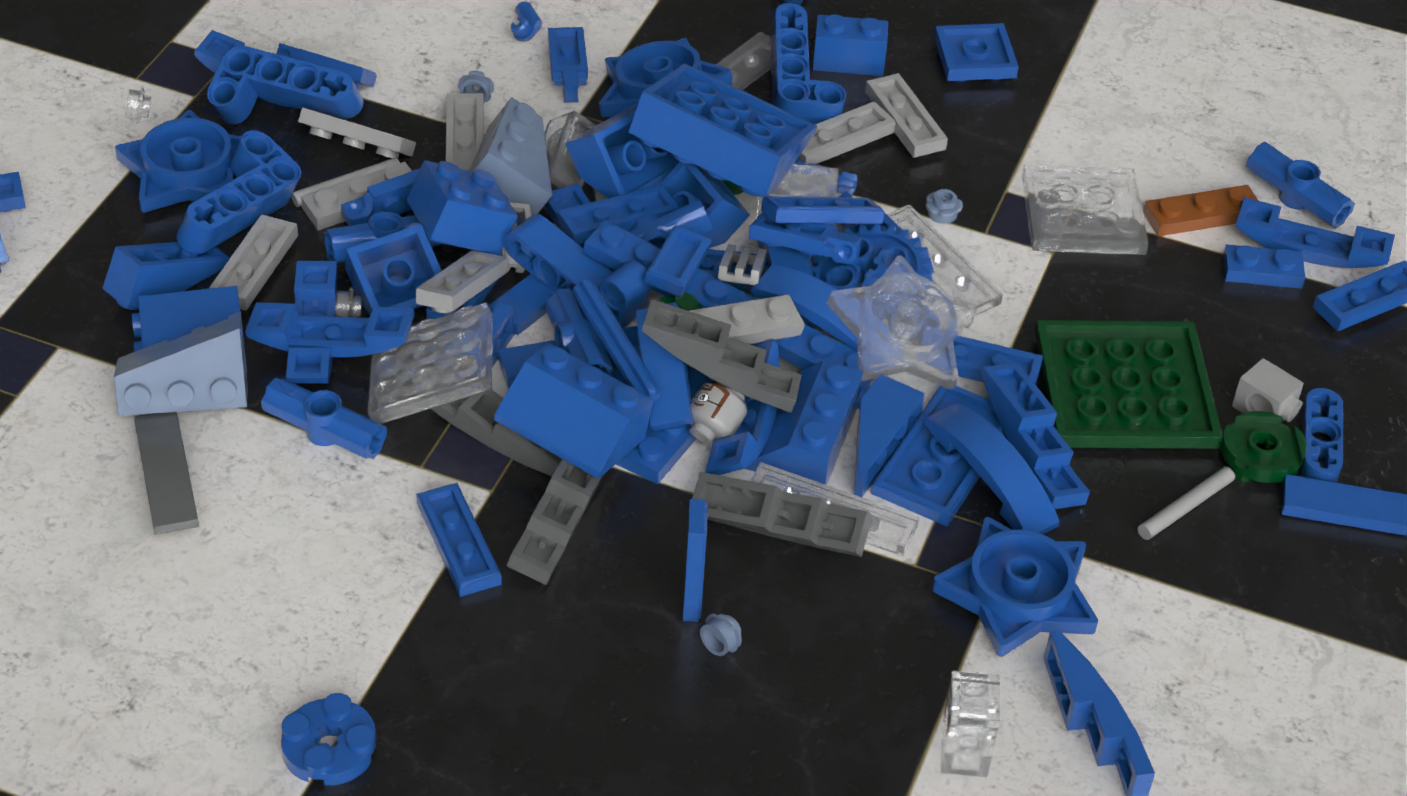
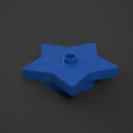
M682 38L678 41H656L637 46L626 52L623 56L605 58L607 74L613 84L599 102L601 117H611L638 103L642 91L684 63L729 85L733 83L731 69L701 61L699 53L690 46L687 38Z
M187 110L178 119L170 120L154 127L141 140L116 145L115 151L117 160L141 179L139 202L141 212L144 213L187 200L196 201L234 180L235 174L231 170L230 163L242 136L230 135L220 125L206 119H201L191 110Z
M986 517L973 556L934 577L932 591L977 614L996 654L1000 657L1005 656L1040 632L1060 630L1062 633L1094 634L1098 624V618L1076 584L1086 549V543L1082 541H1054L1037 532L1011 530L996 520Z

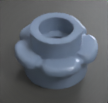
M470 71L468 75H463L460 78L458 88L460 93H484L485 103L491 99L490 94L494 91V84L490 78L485 77L483 72ZM478 85L480 89L475 90L473 86Z
M948 189L932 192L926 198L928 216L937 223L953 222L957 218L958 212H961L963 208L962 201L957 199V195Z
M713 613L706 618V624L700 629V637L705 647L711 653L718 656H724L729 651L735 652L742 643L739 623L733 617L724 614L716 615Z

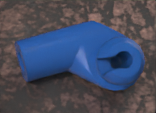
M524 1L515 8V12L519 17L517 19L520 23L515 25L512 22L511 24L514 38L519 41L531 40L542 27V20L532 5Z

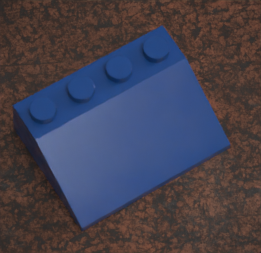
M684 63L642 91L628 133L639 137L640 142L646 146L660 147L672 153L673 157L682 163L695 164L706 169L707 173L715 179L729 180L741 186V189L751 196L765 197L780 185L815 134L817 126Z

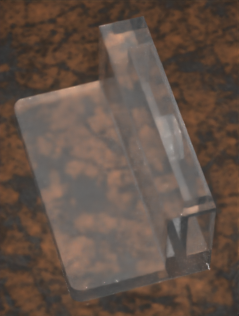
M575 110L550 120L544 132L550 181L558 188L579 184L582 189L584 180L579 177L565 143L596 125Z

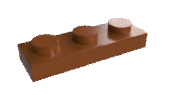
M1249 185L1148 200L1145 201L1143 213L1159 237L1236 224L1244 197L1254 200L1258 199Z

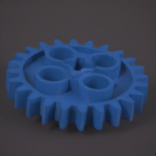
M860 224L859 232L855 234L849 228H845L846 234L861 237L859 258L854 264L835 263L831 257H824V255L811 256L810 258L813 266L811 267L813 277L843 292L870 312L879 322L886 321L891 327L895 326L894 317L900 316L905 319L909 315L908 308L915 309L920 307L919 298H929L928 287L934 284L932 278L934 271L928 248L922 247L919 237L911 239L908 229L897 235L894 224L886 231L881 230L880 224H875L871 231H867L866 226Z

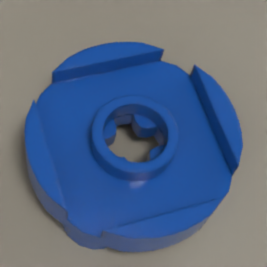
M334 693L325 699L309 702L286 716L282 721L281 748L284 762L290 772L303 781L309 782L308 777L315 780H323L324 785L343 784L357 778L371 763V755L376 748L377 742L375 724L368 712L358 704L352 703L351 699L345 694ZM325 736L337 737V745L330 747L327 743L320 745L317 743Z

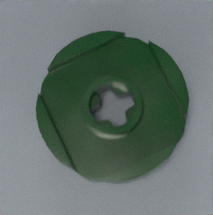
M1264 411L1245 412L1236 416L1235 422L1230 425L1228 423L1225 427L1220 446L1221 454L1234 472L1235 478L1239 481L1283 482L1286 475L1297 476L1299 469L1303 465L1307 452V443L1303 433L1295 425L1291 430L1288 426L1282 424L1283 417L1274 413ZM1257 443L1264 444L1265 448L1270 450L1260 449L1257 447Z

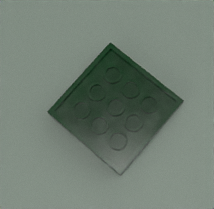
M1037 320L1035 336L1038 353L1043 356L1041 369L1046 396L1057 412L1053 426L1070 448L1220 449L1223 435L1194 322Z

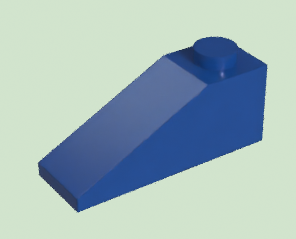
M178 242L116 246L102 289L115 298L117 304L129 310H138V296L185 291L221 271L230 258L216 247L207 252L197 254L184 250Z
M880 374L870 387L865 386L856 401V408L860 410L857 425L854 495L862 498L922 413L925 393L883 374Z

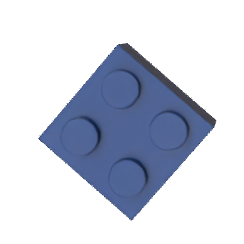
M424 160L407 198V202L419 223L422 224L429 240L500 255L504 246L503 238L511 231L518 216L492 174L480 169H476L474 172L463 170L447 161H440L438 164Z

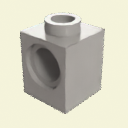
M1262 358L1240 378L1232 407L1242 413L1250 411L1274 413L1283 417L1281 423L1285 420L1290 422L1295 418L1302 406V401L1299 400L1304 383Z

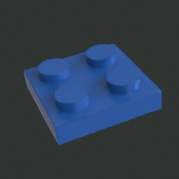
M1004 23L935 26L934 40L947 81L1017 78L1019 66Z

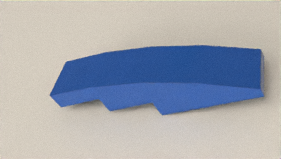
M1018 362L982 367L981 375L1007 440L1029 465L1048 495L1054 509L1086 505L1090 491L1069 465L1074 452L1053 426L1057 416L1053 406Z
M1060 630L1050 631L1044 654V662L1067 731L1086 730L1097 766L1116 764L1126 796H1148L1155 772L1142 741L1122 705L1090 661Z

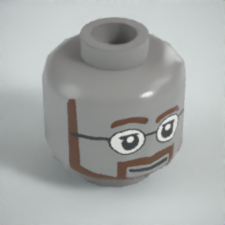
M717 381L716 383L708 382L703 384L692 399L691 410L694 423L690 424L692 426L689 430L696 439L706 444H711L712 441L733 436L747 414L744 394Z

